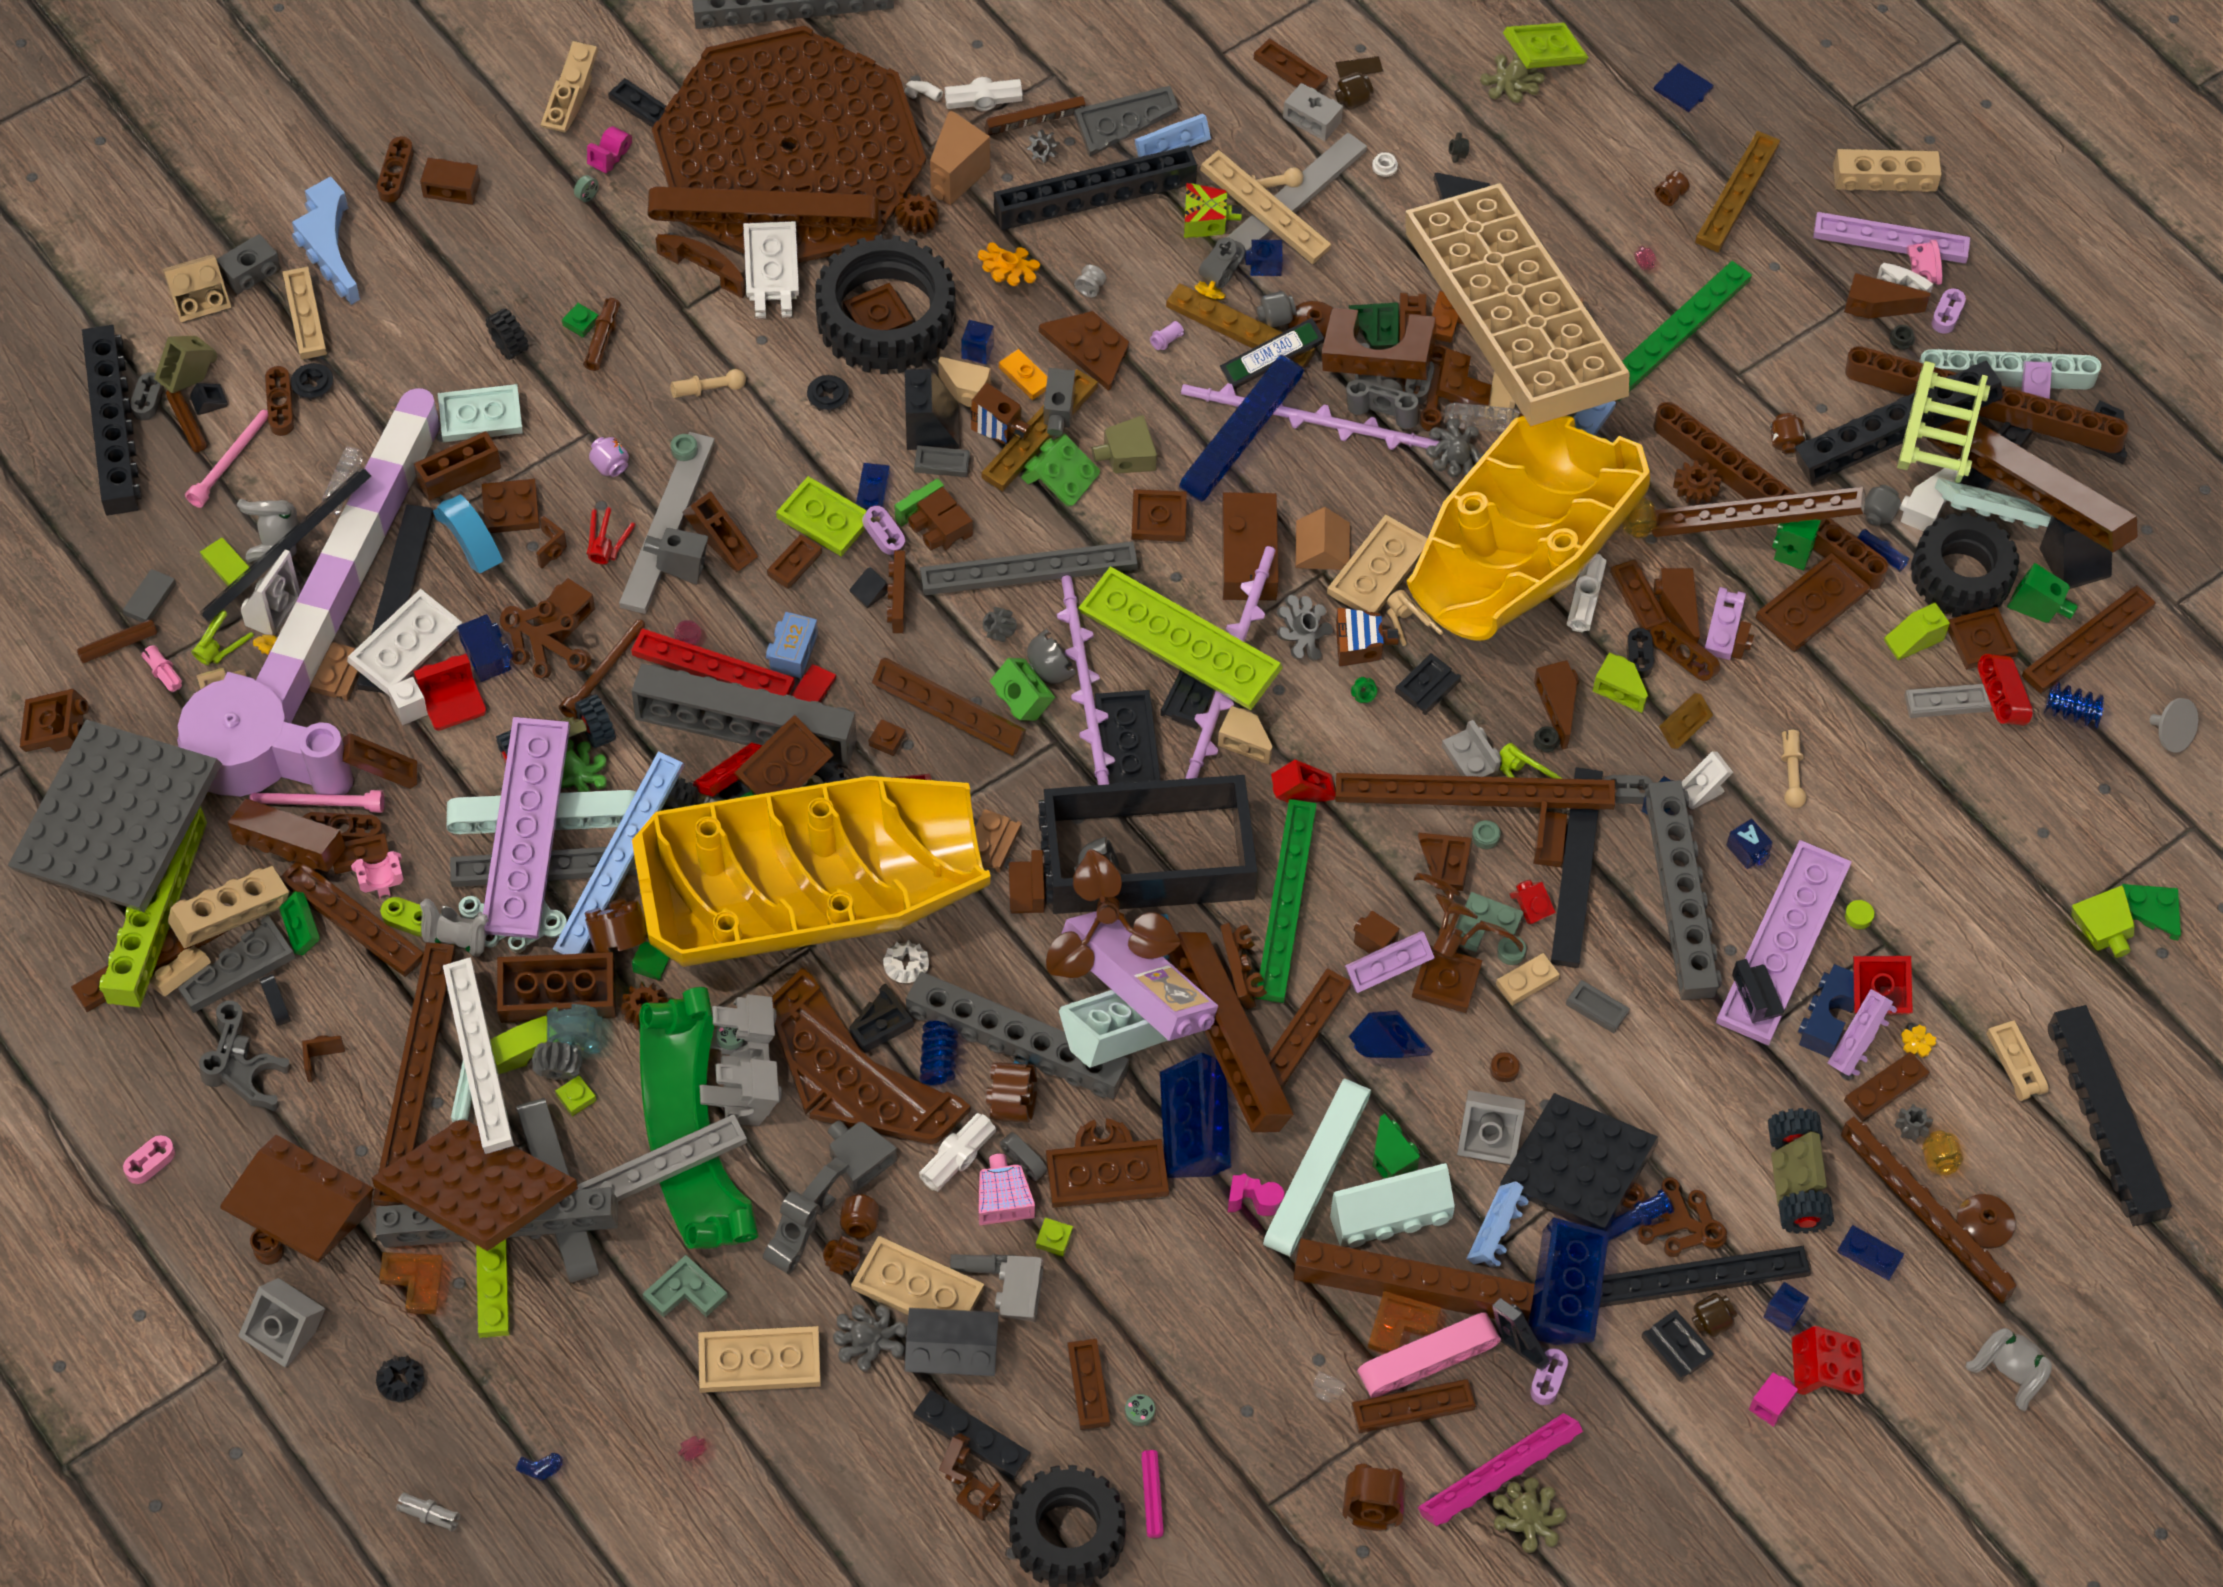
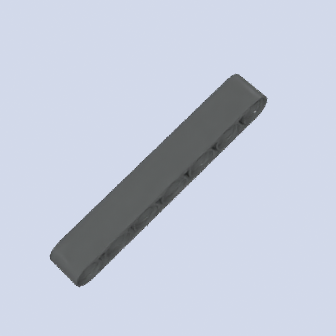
M545 1098L517 1105V1112L530 1155L569 1175ZM586 1231L555 1233L570 1283L599 1275Z

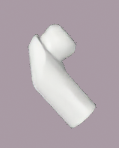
M909 81L904 90L905 95L910 98H916L918 92L936 102L943 95L941 89L924 81Z

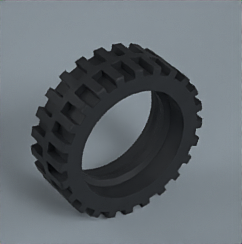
M875 235V240L866 242L865 238L858 239L857 245L853 247L846 244L841 247L842 254L838 256L833 253L829 257V267L826 265L822 266L820 279L816 280L815 285L817 328L819 334L823 336V343L827 348L832 346V354L837 359L844 356L847 365L854 367L855 364L861 365L862 371L869 373L871 368L880 369V374H888L889 369H897L898 373L905 372L907 366L914 365L915 369L923 366V359L933 360L937 356V348L939 347L944 350L947 346V336L951 337L953 335L954 323L956 322L955 282L952 281L950 268H944V259L940 255L935 258L933 257L932 248L925 245L922 249L918 247V241L911 238L908 242L901 241L900 236L893 235L892 239H883L882 235ZM877 279H896L908 282L922 290L930 299L929 310L919 320L906 327L894 330H875L861 326L844 314L841 305L845 296L854 288Z

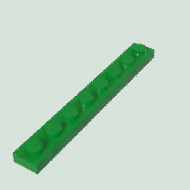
M1732 260L1623 359L1622 362L1629 371V392L1751 281L1752 274Z
M1289 799L1260 974L1264 981L1259 982L1257 986L1263 985L1267 994L1262 997H1256V999L1284 1003L1317 803Z

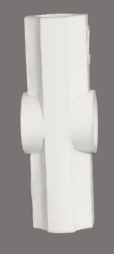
M980 77L968 85L944 87L947 109L974 106L979 111H988L993 109L996 104L1022 101L1020 79L992 82L990 78Z
M1596 554L1579 574L1576 582L1574 597L1567 620V626L1571 627L1573 631L1582 633L1583 631L1590 630L1607 562L1600 554Z
M977 1113L957 1134L952 1133L943 1141L938 1154L919 1172V1177L928 1188L938 1192L958 1171H964L971 1165L977 1155V1151L996 1132V1127L992 1124L991 1120L985 1115Z

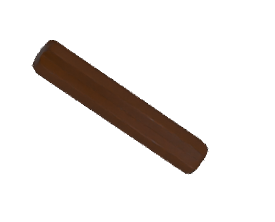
M167 390V399L192 450L196 453L205 450L207 447L205 440L181 391L171 393Z
M149 619L79 647L77 654L80 661L86 663L153 636L157 633L154 622Z

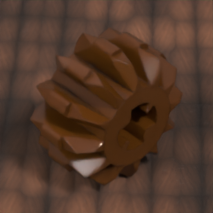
M920 192L917 196L909 193L907 199L900 198L899 205L895 209L898 227H903L905 233L912 231L914 236H916L917 232H922L926 235L927 229L934 230L935 223L939 220L936 201H931L930 195L922 197Z
M643 982L640 983L639 989L630 986L629 994H623V1004L620 1007L621 1014L624 1015L627 1025L633 1024L636 1031L640 1029L639 1013L644 1003H667L669 1001L665 998V991L663 989L657 990L654 982L648 988L645 987Z

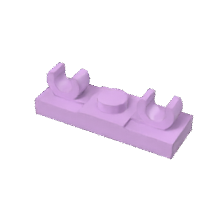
M1420 931L1345 965V968L1355 991L1359 993L1435 957L1425 933Z
M1871 989L1829 1059L1828 1064L1848 1076L1851 1073L1859 1075L1860 1072L1855 1069V1066L1859 1060L1867 1062L1868 1059L1863 1055V1052L1867 1050L1869 1044L1874 1040L1879 1025H1889V1022L1884 1019L1888 1010L1894 1013L1897 1011L1896 1007L1892 1005L1893 1001Z

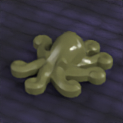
M1517 53L1514 54L1513 60L1507 68L1505 67L1507 57L1503 54H1498L1495 57L1497 74L1490 76L1487 73H1483L1480 78L1482 85L1497 84L1496 88L1489 89V97L1498 99L1505 90L1509 99L1515 103L1523 100L1521 92H1529L1532 95L1538 94V84H1542L1545 80L1542 72H1536L1538 68H1526Z
M1533 1477L1525 1480L1523 1485L1525 1493L1520 1492L1521 1486L1517 1482H1512L1508 1485L1507 1494L1515 1500L1512 1504L1505 1495L1495 1496L1493 1506L1499 1510L1503 1509L1508 1516L1514 1518L1513 1520L1504 1515L1497 1516L1494 1520L1496 1530L1501 1531L1507 1528L1517 1532L1523 1531L1526 1540L1522 1543V1549L1527 1553L1535 1552L1538 1547L1535 1533L1545 1537V1545L1548 1547L1557 1545L1559 1540L1558 1534L1547 1527L1562 1523L1567 1515L1562 1507L1555 1508L1552 1516L1547 1515L1550 1501L1555 1497V1490L1552 1487L1542 1488L1540 1503H1538L1535 1491L1539 1486V1482Z

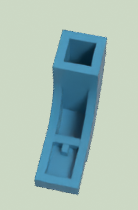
M461 494L441 502L437 509L433 510L436 520L447 526L459 542L471 569L480 574L503 562L487 527L472 505Z

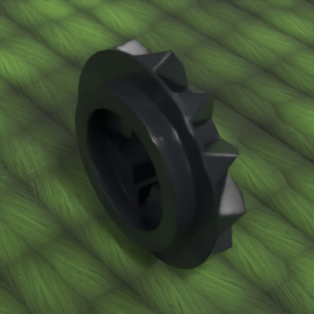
M309 363L299 367L291 377L293 392L297 393L300 399L306 397L310 401L315 397L322 399L323 394L330 393L331 386L334 385L332 372L326 366L318 363ZM308 377H310L311 380L313 379L314 382H317L316 387L308 383Z
M834 375L819 376L807 388V398L810 405L817 407L818 411L825 409L830 413L835 408L840 410L841 406L848 401V385L844 380ZM823 390L829 394L833 392V399L828 396L824 397Z
M394 1355L392 1359L383 1361L381 1368L377 1371L376 1385L381 1395L386 1399L395 1402L407 1401L415 1397L422 1389L425 1380L424 1371L419 1362L411 1359L408 1355L405 1357ZM393 1371L399 1374L407 1372L405 1379L408 1385L399 1380L394 1383Z

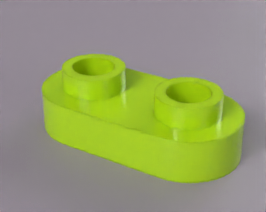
M392 897L383 902L380 911L386 925L422 937L421 921L416 920L418 917H422V910L419 904L400 897ZM395 907H398V908H399V909H398L397 911H395V912L390 911L392 908H395Z

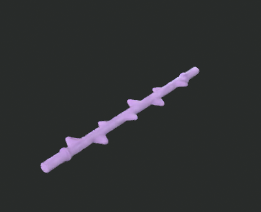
M1229 383L1220 392L1213 391L1211 388L1203 389L1183 384L1181 390L1182 395L1204 399L1206 402L1213 401L1241 407L1244 419L1249 420L1259 411L1289 418L1292 428L1299 427L1303 422L1335 428L1338 430L1341 441H1346L1353 433L1385 439L1390 450H1393L1400 443L1408 444L1409 447L1417 446L1427 449L1428 446H1436L1440 442L1439 440L1416 436L1414 433L1407 434L1380 428L1374 417L1368 419L1364 424L1331 416L1328 405H1323L1316 413L1282 406L1278 396H1274L1268 402L1236 396L1232 384Z
M1269 546L1265 548L1259 568L1255 571L1254 581L1241 584L1240 588L1249 597L1240 622L1238 624H1229L1226 627V631L1243 642L1247 636L1251 621L1264 619L1265 613L1257 604L1266 578L1269 577L1268 572L1276 552L1274 548ZM1215 691L1209 712L1196 714L1194 718L1202 728V732L1193 758L1189 761L1190 766L1185 779L1197 778L1200 768L1204 765V757L1217 755L1218 753L1217 747L1210 739L1220 711L1234 706V702L1218 691Z
M1066 575L1061 578L1064 592L1063 602L1066 605V609L1057 613V619L1069 623L1073 647L1065 650V655L1076 661L1081 690L1073 693L1071 699L1084 705L1088 729L1080 732L1079 736L1091 743L1096 770L1094 775L1097 778L1098 785L1109 784V770L1106 769V766L1113 764L1115 759L1103 752L1098 724L1108 719V713L1095 708L1091 683L1099 681L1100 677L1088 669L1084 642L1093 638V632L1080 626L1077 609L1078 599L1075 596L1072 577Z

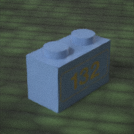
M785 612L782 622L778 621L776 624L774 644L770 643L767 649L766 659H769L770 670L802 678L818 635L817 619Z

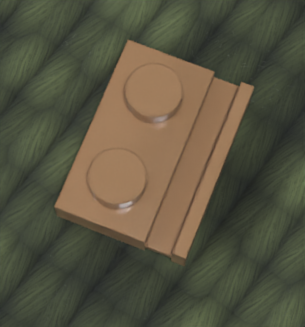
M331 642L309 686L310 692L333 698L340 697L344 701H348L360 675V672L347 662L348 656L355 648Z
M986 809L983 810L975 827L983 867L994 868L996 872L1000 873L1022 828V822L1017 821L1016 823L1006 816Z

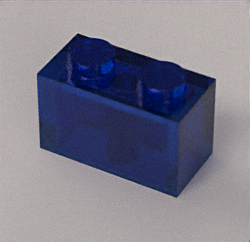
M487 614L457 626L459 641L480 682L511 670L509 659L513 658L512 652L507 643L502 644L500 628L496 622L492 623Z

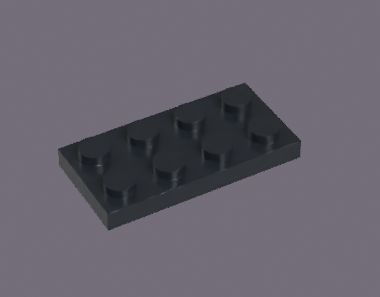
M1150 690L1096 693V709L1108 713V719L1098 724L1103 752L1115 759L1113 764L1106 766V769L1109 770V784L1160 781Z

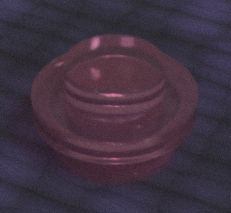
M1639 246L1638 251L1634 252L1636 262L1643 271L1648 268L1650 270L1655 267L1654 261H1656L1653 251L1649 247Z
M691 620L680 622L674 630L675 639L692 645L697 644L702 636L700 627Z
M697 1436L685 1440L680 1444L682 1449L677 1452L679 1457L683 1456L685 1462H688L704 1454L707 1451L704 1445L706 1440L705 1438L698 1440Z

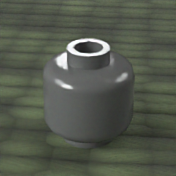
M1284 291L1262 296L1260 300L1261 306L1256 307L1259 321H1265L1266 325L1272 328L1291 323L1293 316L1296 315L1293 297L1291 295L1288 296Z
M1887 485L1873 487L1865 498L1864 514L1866 515V521L1875 526L1890 524L1901 506V501L1898 497L1899 493Z

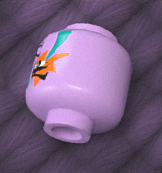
M600 437L592 443L589 460L600 474L616 477L625 471L628 466L629 454L616 438Z

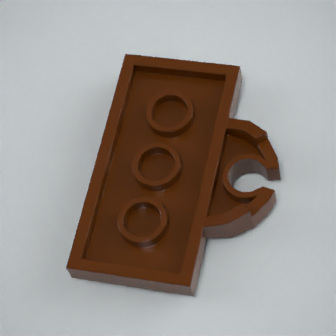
M1106 1118L1105 1129L1109 1132L1110 1136L1106 1139H1099L1094 1135L1097 1126L1094 1119L1084 1126H1080L1076 1134L1075 1147L1046 1150L1052 1208L1169 1196L1162 1139L1132 1141L1130 1131L1123 1122L1119 1123Z

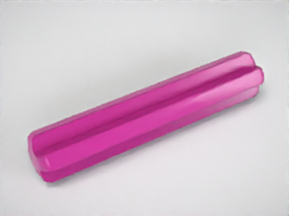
M1145 1450L1142 1452L1141 1459L1147 1536L1149 1538H1160L1163 1536L1164 1529L1158 1452L1156 1450Z

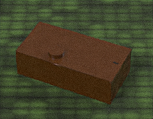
M1223 492V600L1248 599L1249 596L1240 588L1241 584L1254 581L1255 571L1259 568L1265 548L1269 546L1274 548L1276 552L1268 572L1269 577L1266 578L1259 600L1277 601V493Z
M613 952L497 957V1012L500 1022H528L545 1015L549 1021L616 1018L615 961Z

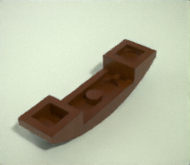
M658 234L655 237L657 254L678 265L685 258L720 277L721 288L743 299L745 296L744 279L736 266L719 251L702 242L683 236Z

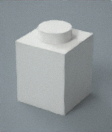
M413 677L387 687L391 705L402 726L428 715L424 696Z

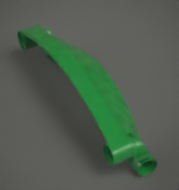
M695 987L682 993L683 999H671L667 1003H644L641 1006L639 1013L640 1075L643 1110L650 1151H654L710 1125L707 1105H701L700 1085H707L708 1058L714 1031L712 1007L708 988ZM719 1156L660 1182L668 1208L687 1248H718L721 1245H737L749 1242L759 1237L752 1201L745 1197L730 1180Z

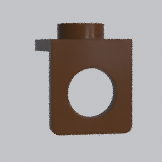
M542 516L540 518L541 529L550 540L536 553L540 568H544L550 561L557 559L567 547L565 531L545 516Z
M321 1035L314 1039L302 1041L304 1070L308 1082H313L311 1057L345 1052L342 1036L329 1037Z
M972 1478L956 1497V1502L983 1521L989 1513H994L1002 1502L1001 1484L996 1482L990 1489L978 1479ZM973 1490H980L985 1495L979 1505H972L967 1499L968 1494Z

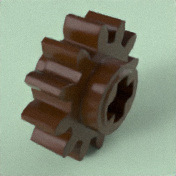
M1697 460L1694 461L1693 466L1685 462L1683 468L1677 469L1673 488L1678 489L1677 497L1685 495V502L1687 504L1691 502V499L1695 500L1696 505H1700L1702 499L1707 503H1711L1712 496L1717 497L1720 489L1721 478L1716 477L1718 470H1708V462L1704 463L1703 466H1699Z

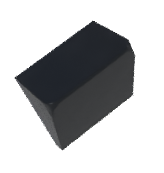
M196 383L190 394V399L197 415L215 411L228 405L221 384Z
M869 567L849 589V592L868 609L888 593L887 582Z

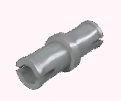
M405 1492L398 1499V1501L403 1502L402 1505L397 1504L396 1506L397 1511L420 1518V1522L424 1524L433 1523L452 1532L458 1525V1522L454 1520H460V1513L440 1507L436 1501L430 1499L424 1501Z

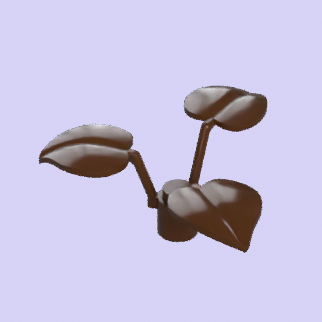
M1089 849L1074 873L1073 886L1076 893L1085 900L1094 901L1100 898L1097 903V917L1083 941L1073 931L1064 932L1057 936L1049 947L1046 967L1048 973L1054 976L1078 978L1087 974L1093 967L1095 956L1093 950L1086 944L1089 943L1101 922L1112 924L1117 919L1120 920L1126 930L1132 933L1128 939L1129 949L1135 955L1145 959L1159 958L1171 953L1179 946L1181 940L1171 923L1164 916L1155 912H1147L1138 916L1134 922V928H1132L1124 918V914L1119 912L1120 903L1114 897L1118 895L1122 886V879L1118 869L1103 854Z
M1417 873L1415 875L1414 881L1424 880L1442 889L1447 895L1446 897L1435 894L1445 913L1439 930L1440 934L1433 949L1453 958L1460 944L1465 946L1467 940L1475 932L1485 930L1511 939L1517 945L1520 952H1522L1524 946L1518 938L1506 929L1480 920L1462 937L1463 931L1455 927L1459 915L1462 914L1475 919L1478 916L1467 907L1453 901L1454 894L1460 896V892L1445 881L1424 873ZM1454 913L1451 923L1448 924L1449 915Z

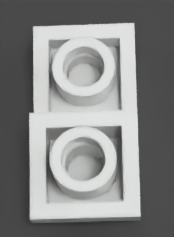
M1883 263L1880 265L1877 279L1931 292L1933 283L1917 273L1892 264Z

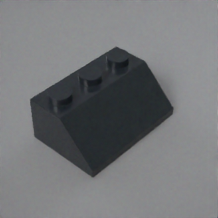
M909 1307L904 1372L995 1376L999 1312Z

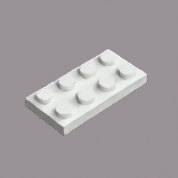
M420 589L348 656L347 662L389 695L387 687L406 680L461 628L462 622Z

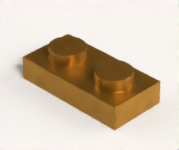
M1694 693L1659 728L1670 747L1678 749L1713 714L1702 694Z

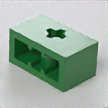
M1821 520L1780 523L1772 548L1776 549L1774 560L1804 571L1813 551Z

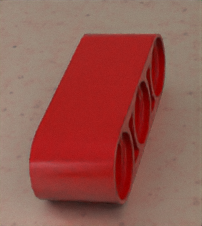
M1982 655L1978 662V672L1997 721L2001 724L2027 725L2031 721L2033 711L2014 660L2010 656Z

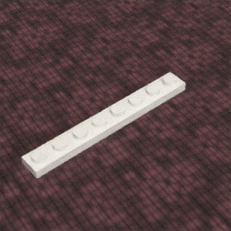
M470 957L443 965L483 1150L487 1154L514 1146L473 962Z

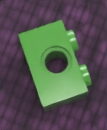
M1008 658L990 679V683L996 689L995 692L998 697L1008 704L1012 715L1019 720L1036 721L1055 699V696L1023 658Z

